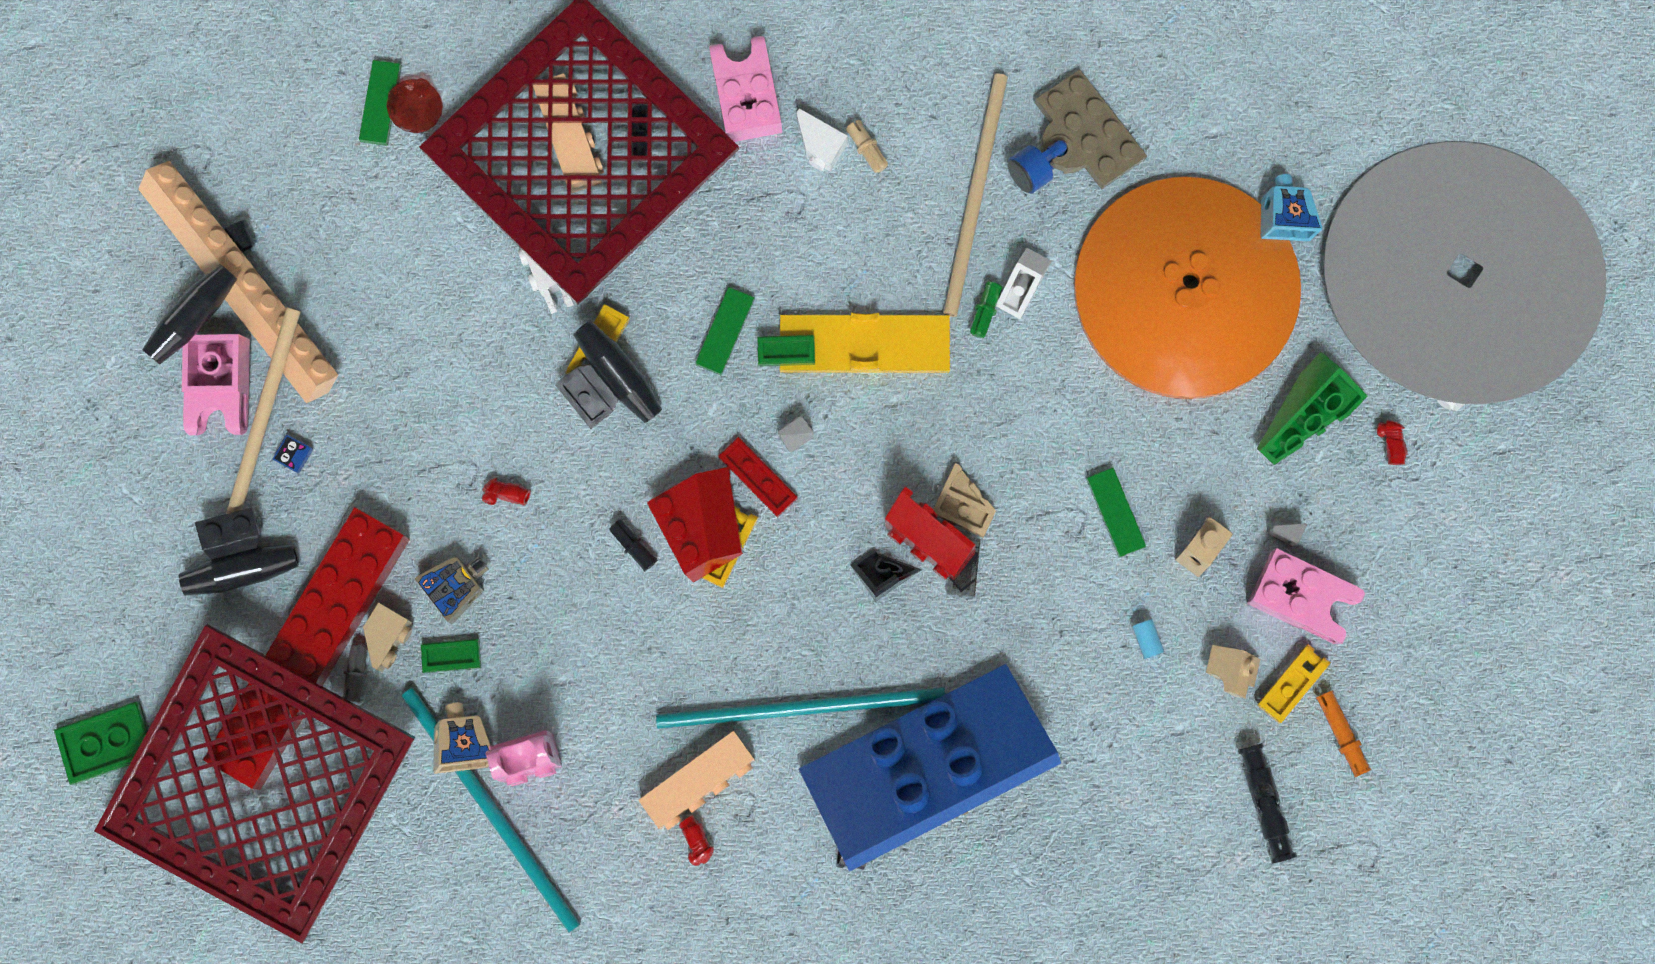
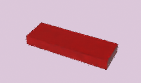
M739 437L718 456L777 518L798 499L782 480Z

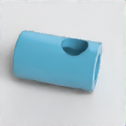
M1153 619L1132 626L1144 659L1165 652Z

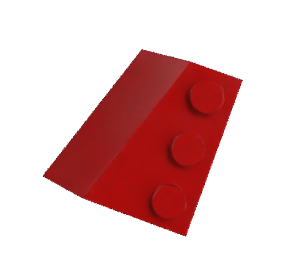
M729 467L696 473L646 502L683 573L693 583L743 554Z
M905 486L885 518L886 529L889 531L887 536L899 545L903 542L911 548L910 553L922 563L927 560L935 567L932 570L944 580L950 577L955 581L960 572L975 555L976 545L946 520L940 523L937 520L938 515L928 504L922 502L917 504L912 500L911 495L913 492Z

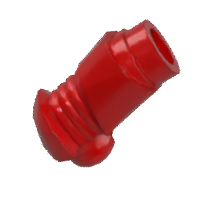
M1390 419L1386 423L1380 422L1377 424V435L1379 437H1386L1388 465H1405L1406 455L1408 454L1402 433L1405 427L1400 422Z
M497 478L489 480L482 488L484 492L482 501L489 505L496 504L497 498L503 501L525 506L531 495V490L522 486L521 483L499 482Z
M692 815L682 821L679 827L690 849L693 850L688 854L689 862L694 866H699L701 863L706 864L710 860L714 852V846L710 847L702 823H699Z

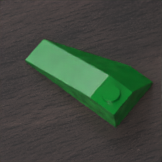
M1320 352L1300 373L1258 445L1257 450L1275 465L1300 449L1304 441L1312 435L1320 436L1326 432L1325 427L1335 420L1341 422L1346 419L1368 395L1336 363Z

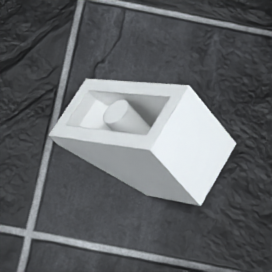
M799 108L797 111V123L806 158L809 159V164L821 171L826 169L831 172L848 144V136Z
M1026 248L1018 260L996 307L1021 319L1038 289L1051 260Z

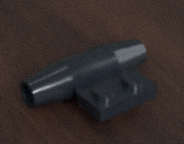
M221 264L217 265L194 283L167 312L142 350L158 364L166 361L185 346L220 308L237 278Z
M591 320L573 333L589 364L577 366L556 382L555 386L590 429L614 411L618 400L644 423H647L661 412L662 407L648 382L613 339Z
M251 507L196 521L195 526L201 548L211 560L181 572L178 576L184 596L221 593L267 581L299 567V562L294 545L258 548L260 531L254 509Z

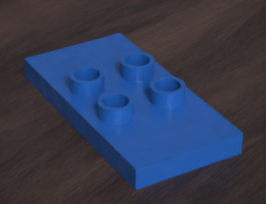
M1004 664L798 770L850 872L1060 765L1061 760L1058 751L1011 671Z

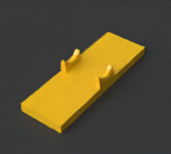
M851 312V315H780V336L814 335L815 365L780 366V373H950V315H879V312L872 314Z

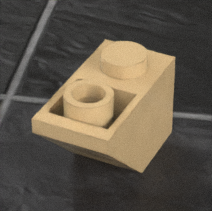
M379 602L363 626L372 667L383 672L385 668L389 669L396 660L397 654L395 651L400 643L405 644L412 633L410 627L413 622Z

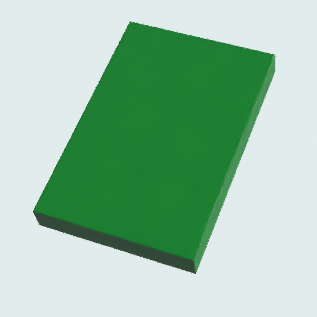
M136 701L54 729L69 785H75L130 765L148 732L140 702Z

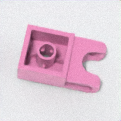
M762 35L751 39V54L741 62L729 59L722 44H714L709 47L725 132L734 142L782 133L781 118L765 38ZM753 104L752 109H746V105Z
M239 334L195 335L183 346V426L188 435L203 434L206 431L208 417L217 410H221L224 414L225 427L230 433L243 435L247 432L249 338ZM214 364H218V367L214 370Z
M1276 548L1270 553L1247 604L1328 642L1343 644L1346 638V631L1332 620L1330 615L1331 605L1335 601L1356 605L1362 602L1365 592L1343 579ZM1283 584H1291L1293 592L1289 595L1286 594V587Z
M547 730L490 746V750L486 751L492 778L507 783V786L511 785V787L527 783V777L532 775L539 778L556 774L555 769L562 767L554 735Z

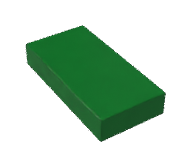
M814 335L757 337L758 367L815 365Z
M471 639L421 644L422 673L480 669V640Z

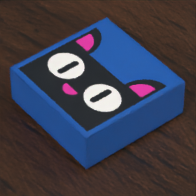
M286 435L273 460L299 474L313 449Z

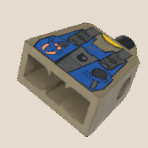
M455 556L418 575L414 579L445 620L453 624L484 591L476 579L487 572L489 568L479 556L466 566Z

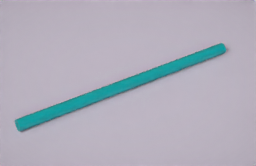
M945 687L656 714L657 729L926 704L945 695Z
M411 688L403 693L401 697L434 742V728L438 722L414 688ZM454 771L568 933L581 925L473 771Z

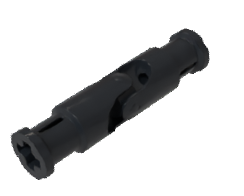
M1261 743L1239 749L1238 753L1243 756L1247 769L1245 777L1255 808L1259 813L1260 811L1263 813L1261 830L1264 839L1268 840L1273 856L1270 860L1273 864L1296 858L1297 853L1293 852L1288 834L1290 830L1287 820L1277 810V805L1278 808L1280 807L1279 794L1271 768L1266 765L1262 752L1264 745ZM1261 783H1267L1273 789L1274 795L1264 796L1257 800L1255 796L1256 787ZM1278 839H1280V842H1281V845H1282V849H1283V852H1282V853H1281L1280 848H1279V845H1278V841H1277Z

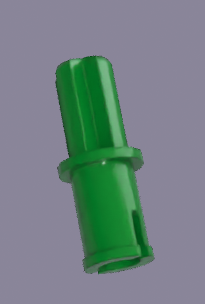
M986 282L980 302L975 305L977 311L970 328V334L974 337H986L992 317L997 314L995 308L1003 289L997 283Z

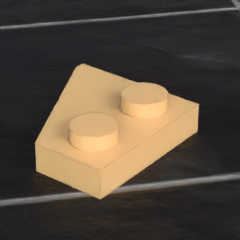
M955 463L936 502L934 512L939 518L984 538L996 510L982 496L980 490L970 481L960 465Z

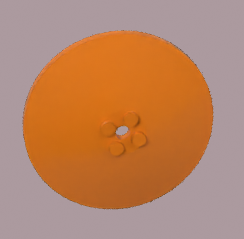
M1172 177L1144 184L1129 191L1111 204L1096 220L1082 245L1074 278L1075 305L1082 329L1090 345L1109 368L1129 383L1145 391L1171 398L1198 399L1217 396L1235 390L1257 377L1274 361L1286 345L1294 329L1301 301V279L1297 258L1289 240L1261 239V204L1243 191L1228 184L1199 177ZM1187 275L1196 277L1198 286L1193 289L1185 287L1183 277Z

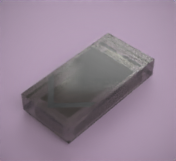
M968 538L976 545L975 555L955 580L948 577L947 595L975 597L981 539Z

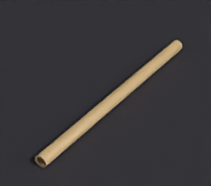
M994 74L943 313L944 315H950V317H957L1008 79L1004 74Z
M286 308L226 514L243 509L301 313L299 310Z

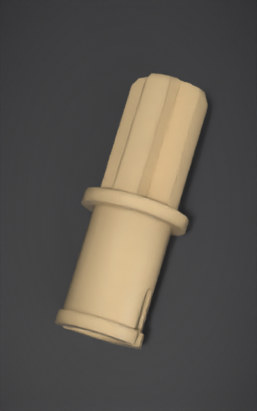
M861 120L855 121L856 126L852 122L847 126L846 132L849 133L858 147V154L864 156L875 173L882 172L888 166V162L877 147V140L871 138Z

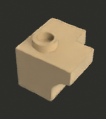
M1212 645L1206 673L1217 679H1222L1225 692L1235 697L1246 699L1248 686H1255L1261 659L1244 650Z

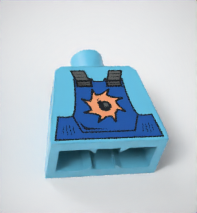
M1289 174L1275 177L1276 186L1272 187L1261 200V239L1311 241L1322 230L1311 191L1308 188L1293 187L1292 176Z

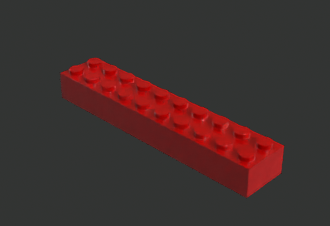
M354 507L267 651L266 656L323 686L410 539ZM255 690L242 693L241 697L245 709L260 705ZM261 690L265 703L279 700ZM237 703L231 713L240 711ZM281 704L267 708L271 723L286 719ZM287 704L291 717L305 714ZM261 710L247 713L251 729L266 725ZM241 715L227 719L231 735L246 731ZM303 719L293 722L295 731ZM287 724L273 728L277 743L291 739ZM223 726L215 739L225 737ZM267 730L253 733L257 749L272 745ZM247 735L233 739L237 755L252 751ZM227 741L213 745L217 760L232 756ZM287 745L279 748L281 755ZM269 750L221 764L219 767L222 772L251 789L261 790L274 769L277 760L274 750ZM207 751L202 759L207 763L212 762L209 751Z

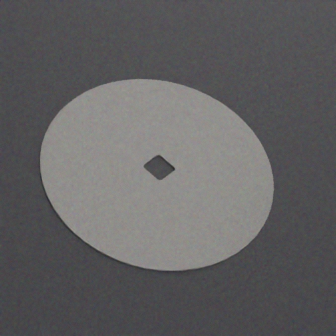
M1470 142L1427 144L1403 151L1381 162L1367 172L1345 196L1335 213L1325 246L1324 272L1328 297L1340 327L1351 344L1375 369L1392 381L1423 396L1445 402L1459 404L1498 403L1525 396L1548 385L1577 361L1596 332L1603 312L1606 295V269L1603 252L1596 231L1577 199L1563 184L1537 164L1520 155L1485 144ZM1459 254L1466 256L1483 267L1482 272L1471 288H1467L1447 275V271Z

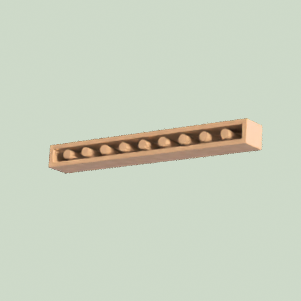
M170 161L147 169L138 190L205 275L221 264L237 278L225 300L272 359L286 311L285 306ZM297 323L283 374L307 404L329 393L338 374Z

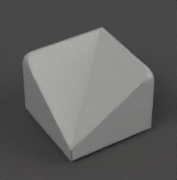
M798 416L778 430V436L789 452L795 451L814 438L813 431L802 416Z
M1276 516L1268 534L1281 542L1295 546L1299 543L1307 524H1294L1280 516Z

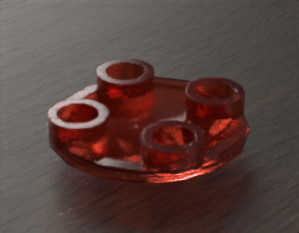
M420 78L404 80L394 86L388 93L386 107L388 115L395 126L405 132L421 133L428 131L437 124L442 115L443 105L436 89L426 79Z

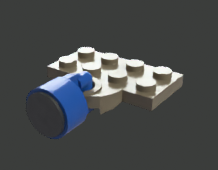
M1078 70L1036 98L1034 103L1050 122L1040 140L1041 151L1033 145H1028L1008 159V170L1017 186L1030 194L1053 180V169L1063 171V174H1068L1085 168L1102 190L1143 162L1147 155L1082 71Z

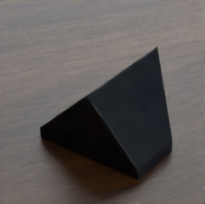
M874 549L850 565L875 602L922 571V569L878 554Z

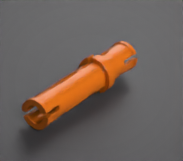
M1332 690L1316 697L1341 747L1338 750L1340 754H1344L1354 774V778L1371 771L1372 769L1369 767L1360 748L1362 743L1360 740H1356L1334 695V691Z

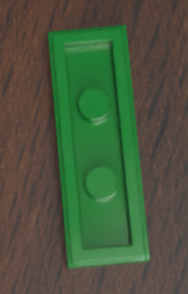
M372 61L359 134V141L361 143L388 146L402 68L400 63Z
M728 287L696 360V366L722 376L755 301V297Z
M1114 468L1086 478L1118 557L1121 558L1146 548Z

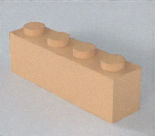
M563 73L554 76L553 79H566ZM533 85L537 98H548L549 85ZM553 85V98H568V85ZM573 85V98L578 97L575 86ZM539 104L543 117H548V104ZM553 104V117H568V104ZM573 104V117H585L581 106L576 107ZM553 123L552 143L563 175H599L604 173L599 157L593 158L590 150L595 148L590 131L584 132L582 123ZM572 181V193L587 189V181ZM592 181V186L601 184L602 182Z
M732 731L638 801L658 829L666 827L667 830H670L682 821L680 815L689 809L693 813L706 803L703 799L711 792L716 796L730 786L727 782L735 775L741 778L753 769L751 763L755 759L737 734Z

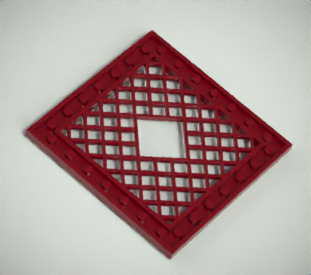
M574 0L419 146L420 150L577 305L739 150V146L588 0ZM583 36L587 41H576V40H577L579 37ZM574 47H589V60H573ZM593 47L606 60H593ZM569 48V60H556ZM553 66H569V79H553ZM573 66H589L588 79H573ZM593 66H608V79H593ZM613 66L626 79H613ZM549 67V79H536ZM533 85H549L548 98H533ZM553 85H568V98H553ZM573 85H588V98H573ZM593 85H608V98H593ZM613 85H628V98H613ZM632 85L646 98H632ZM529 86L528 98H516ZM513 104H528V118H513ZM533 104H548V117L533 118ZM553 104H568V117H553ZM573 104H588V117H573ZM593 104H608V117H592ZM612 104H628V117H612ZM632 104H648V117H632ZM652 104L665 117H652ZM508 106V118H495ZM493 123H508V137H493ZM513 123H528V137H513ZM533 123H548V137H532ZM553 123H608L607 175H552ZM612 123H628V137H612ZM632 123H648L647 137H632ZM652 123H668L667 136H652ZM672 123L685 136H672ZM488 125V137H475ZM473 142H488V156H472ZM493 142H508V156H492ZM512 142H528V156H512ZM532 142H548L547 156H532ZM612 142H627V156H612ZM632 142H647V156H632ZM652 142H667V156H652ZM672 142H687V156H672ZM467 143L468 155L462 150ZM692 143L697 147V149L693 153ZM507 161V175H492V162ZM512 161H527V175H512ZM532 161H547V175H532ZM612 161H627V175H612ZM632 161H647V175H632ZM652 161H667V175H652ZM672 161H683V162L671 173V170H672ZM475 162H487V174ZM651 180H663L651 192ZM494 181H507V193ZM512 181H527V195H512ZM532 181H547V195H532ZM552 181H567V195H552ZM572 181H587V194L571 195ZM592 181H607V194H591ZM612 181H627V194H611ZM632 181H647V194H631ZM514 200H527V213ZM531 200H547V214H531ZM551 200H567V214H551ZM571 200H587V214H571ZM591 200H607V214H591ZM611 200H627V214H611ZM631 200H643L631 211ZM533 219H546V232ZM551 219H567L566 233H551ZM571 219H587L586 233H571ZM591 219H607V233H591ZM611 219H623L611 230ZM553 239H566V251ZM571 239H586V253H571ZM591 239H602L591 250ZM573 258L582 259L577 263Z
M207 624L201 631L94 832L303 944L416 737ZM218 667L226 670L225 672L215 674ZM229 675L233 691L219 695L214 679ZM235 675L252 684V686L239 689ZM210 684L213 697L201 700ZM255 690L260 705L245 709L241 693ZM261 690L279 700L265 703ZM235 695L240 711L225 715L221 699ZM215 701L220 717L205 721L201 705ZM281 704L286 719L271 723L267 708ZM287 704L305 714L291 717ZM196 709L199 723L187 726ZM261 710L266 725L251 729L247 713ZM241 715L246 731L231 735L227 719ZM307 718L312 733L297 737L293 722ZM313 718L331 728L317 732ZM221 721L225 737L211 741L207 725ZM287 724L292 739L277 743L273 728ZM201 727L205 743L191 746L187 731ZM267 730L272 745L257 749L253 733ZM333 732L338 748L323 752L319 736ZM340 733L357 742L343 746ZM182 735L185 748L173 751ZM247 735L252 751L237 755L233 739ZM314 738L318 753L303 757L299 742ZM227 741L232 756L217 760L213 745ZM294 744L298 759L283 763L279 748ZM360 746L364 762L349 766L345 750ZM207 747L212 762L197 766L193 751ZM366 747L374 750L370 759ZM274 750L290 805L236 820L219 765ZM340 752L344 767L329 771L325 756ZM187 753L192 768L177 772L173 756ZM320 758L324 773L309 777L305 762ZM168 761L172 774L159 777ZM300 764L304 779L289 783L285 767ZM365 766L355 784L351 770ZM213 767L218 782L203 786L199 771ZM346 772L350 787L335 791L331 776ZM193 773L198 788L184 792L179 776ZM173 778L178 794L163 797L159 782ZM326 778L330 793L315 797L311 782ZM306 784L310 799L295 803L291 787ZM154 787L158 799L145 803ZM220 787L224 802L210 806L205 791ZM351 792L341 810L337 796ZM200 793L204 808L189 811L185 796ZM179 798L184 813L170 817L165 802ZM332 798L336 813L321 817L317 802ZM312 803L316 819L301 822L297 807ZM159 804L164 819L150 823L145 808ZM226 807L230 822L216 826L211 810ZM292 809L296 824L281 828L277 813ZM205 812L210 828L196 831L191 816ZM139 813H141L142 820L137 818ZM272 815L276 830L262 834L257 819ZM186 818L190 833L176 837L171 822ZM337 818L327 836L323 821ZM252 821L256 836L242 840L237 825ZM318 823L322 838L307 842L303 827ZM166 824L168 834L159 830L156 826ZM232 826L236 842L222 845L217 830ZM298 829L302 844L288 848L283 833ZM212 832L216 847L202 851L197 836ZM278 835L282 850L268 854L263 839ZM192 838L195 848L183 843L182 840ZM258 840L262 856L248 859L243 844ZM323 843L313 862L309 847ZM238 846L242 861L228 865L223 850ZM304 849L308 864L294 868L289 853ZM218 852L221 863L207 855ZM284 855L288 870L274 874L270 858ZM264 860L268 876L254 879L249 864ZM244 866L247 877L233 869ZM309 869L299 887L295 873ZM290 874L294 890L280 893L275 878ZM270 880L273 891L259 883ZM291 895H295L292 901L285 898Z

